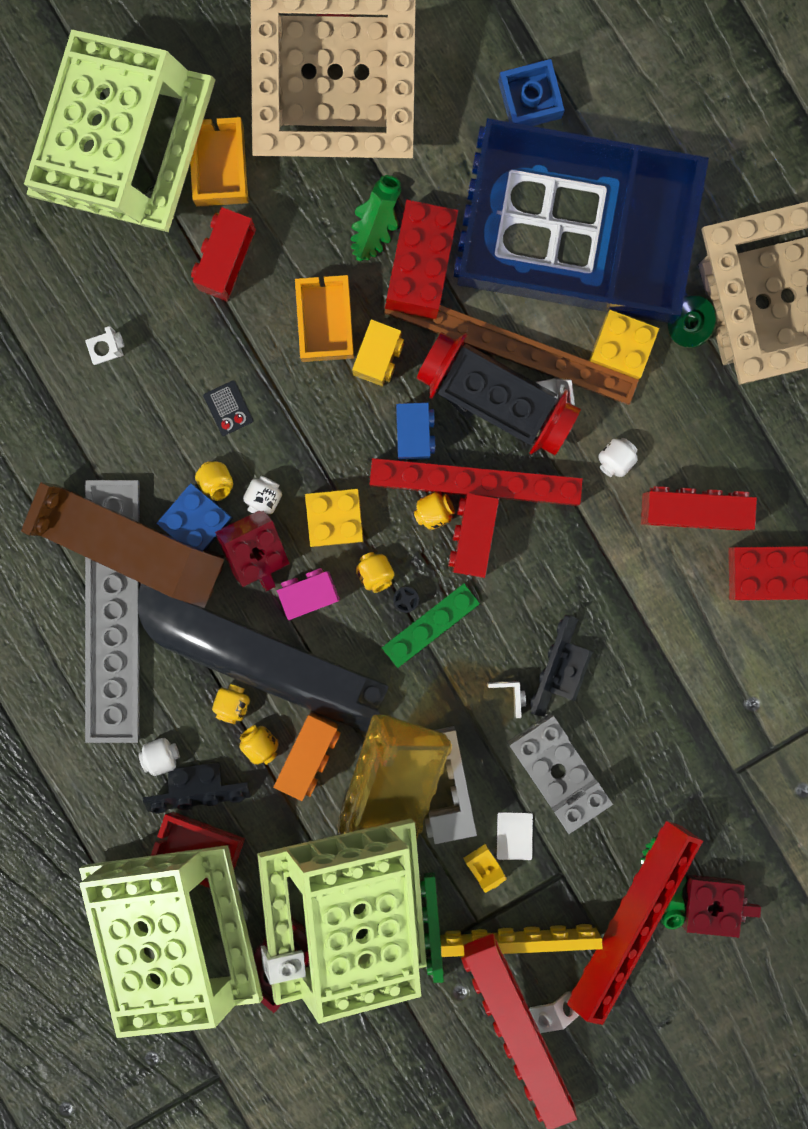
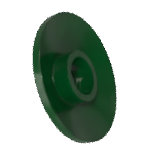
M689 296L680 300L673 307L668 318V331L672 340L685 348H695L707 342L716 328V310L709 300L701 296ZM699 320L698 325L694 328V322Z

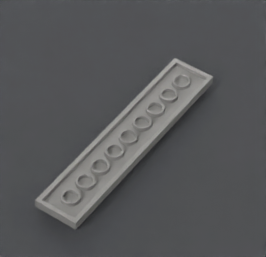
M86 480L87 499L140 523V481ZM85 557V743H138L139 613L137 601L139 582Z

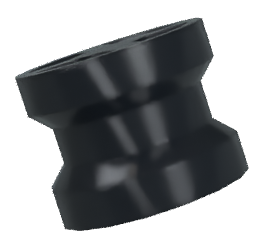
M401 587L395 592L393 603L400 612H412L418 606L419 596L413 588Z

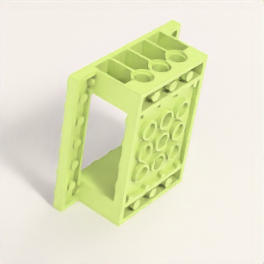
M71 30L24 185L28 187L27 195L32 198L169 232L215 79L210 75L188 71L166 50ZM110 88L109 96L104 100H100L102 90ZM162 94L182 100L152 197L148 198L131 186L158 95ZM102 114L101 122L96 126H92L94 116ZM89 140H94L93 148L89 152H85V143Z
M412 819L257 853L270 957L295 952L287 877L292 879L303 894L310 967L305 968L306 977L272 984L273 1000L276 1005L303 999L320 1024L421 997L419 968L427 967L416 829L415 822ZM365 904V909L362 913H353L357 905ZM368 929L364 938L356 939V934L359 930Z
M228 845L87 864L79 868L82 878L80 882L82 896L117 1038L216 1028L234 1006L260 1003L263 1000ZM205 878L209 880L231 975L229 977L209 979L189 895V892ZM138 921H143L147 924L148 933H144L139 929ZM144 947L153 950L155 954L154 959L145 955ZM150 973L157 974L160 977L161 984L157 985L152 982Z

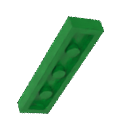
M463 583L386 643L382 649L395 666L399 668L480 603Z
M435 872L424 873L425 881H420L421 897H426L427 907H422L423 923L429 924V933H424L425 949H431V959H426L427 975H433V983L444 982Z

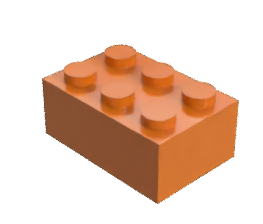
M311 711L273 788L300 801H303L305 795L310 797L318 782V779L314 778L317 771L323 772L330 757L325 753L328 747L334 749L341 732L337 731L339 724Z

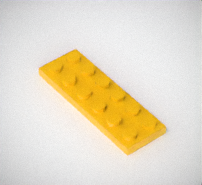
M590 924L577 925L576 929H566V926L562 925L551 926L550 930H540L539 927H526L524 931L514 932L512 928L498 929V933H493L503 954L602 949V938L598 930L592 928ZM485 929L472 930V934H461V931H447L445 935H440L442 957L464 956V944L492 933H487Z

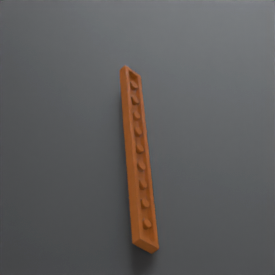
M441 305L439 306L436 319L385 309L384 312L389 316L440 334L443 332L455 340L464 333H467L464 344L554 378L571 379L572 384L626 405H630L639 381L633 377Z

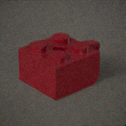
M257 511L215 532L230 569L242 587L257 580L260 581L266 592L276 587L271 573L290 563L274 523L264 511Z
M687 874L684 899L686 916L682 927L687 933L740 938L741 922H745L746 917L760 918L761 906L759 904L747 903L748 898L744 897L745 885L739 880ZM715 901L718 904V906L714 907V909L711 911L708 908V906L713 905Z

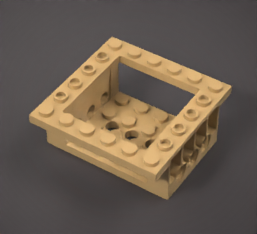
M251 0L252 155L413 158L415 0ZM279 13L388 15V17L279 16ZM307 63L313 64L317 69V74L313 79H307L302 74V67ZM339 64L342 67L343 75L340 79L335 80L328 75L330 65ZM359 64H364L369 68V76L365 80L357 79L354 74V69ZM283 125L387 127V132L280 131V127Z
M808 202L705 226L701 229L707 256L700 262L699 269L706 298L712 303L717 314L715 335L723 365L734 363L739 385L808 369V293L806 291L808 285V237L737 254L736 245L807 229ZM789 289L793 292V302L786 303L782 300V290ZM764 295L768 298L769 306L766 309H760L756 305L757 296Z

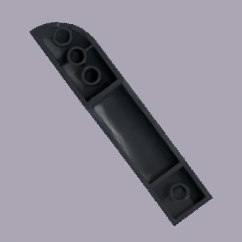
M141 583L137 601L141 623L148 635L163 648L367 733L372 729L380 714L379 708L389 687L385 683L304 651L206 608L167 596Z

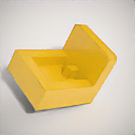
M486 844L463 858L485 893L498 887L507 879Z

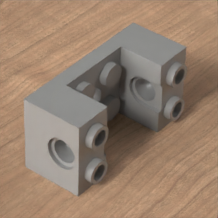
M551 713L507 741L568 834L613 805ZM555 764H562L565 767V774L561 778H554L551 775V768Z
M451 726L413 734L414 741H409L412 760L418 759L419 765L447 760L445 762L448 777L455 781V786H451L454 806L430 810L429 818H425L428 838L433 837L434 843L438 844L477 836L455 727Z

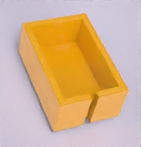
M241 117L217 119L220 131H215L212 119H203L190 161L192 197L196 207L248 203L244 125Z
M348 275L324 277L326 287L320 286L319 277L295 279L300 359L302 362L354 359Z

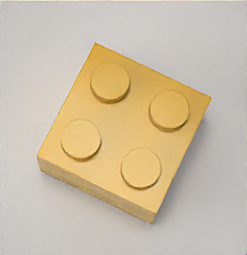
M609 310L605 316L589 361L639 380L659 328Z
M371 320L352 369L353 375L383 386L385 381L390 382L395 370V364L392 361L394 356L399 358L404 346L401 331Z
M358 489L305 494L310 547L364 542Z

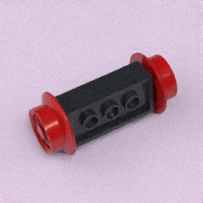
M441 332L416 377L419 381L430 386L429 398L433 399L440 388L439 395L529 445L533 443L538 434L529 454L532 455L542 448L555 456L581 411L580 408L567 402L568 389H564L555 404L558 394L468 344L463 346L468 335L467 333H464L455 340Z

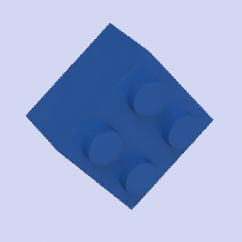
M551 59L500 72L498 83L511 132L562 118L564 106Z
M428 403L396 404L398 461L430 460V454H435V436H430L429 428L434 427V409H429Z
M190 483L157 524L174 539L194 548L207 551L217 539L215 532L228 526L234 518L217 503L204 495L197 486Z

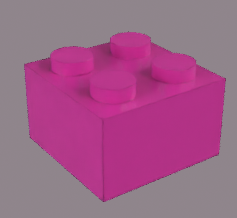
M320 568L307 573V579L299 582L298 578H293L281 583L282 589L277 590L288 620L340 601L329 571L323 573V570Z

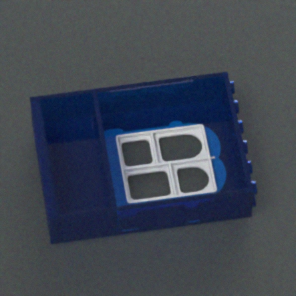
M487 118L486 127L480 126L476 148L481 149V153L475 152L472 174L477 175V177L470 180L467 200H471L472 205L466 204L463 226H467V231H461L458 252H463L462 258L457 257L453 276L458 278L457 285L604 312L612 310L626 316L673 324L681 316L709 158ZM531 181L545 185L543 207L539 215L523 213L513 206L511 192L518 183ZM564 187L598 194L599 204L595 223L585 224L554 218L552 211L557 188ZM519 223L548 228L551 231L547 257L545 259H536L510 253L503 243L505 230L509 226ZM563 232H573L591 237L592 243L589 260L585 267L564 264L558 261V251Z

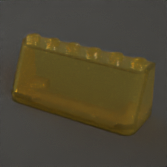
M373 715L338 819V834L412 819L415 822L417 840L418 835L422 832L425 816L429 813L432 797L436 794L437 783L440 776L443 775L447 756L451 753L452 745L447 736L388 715Z

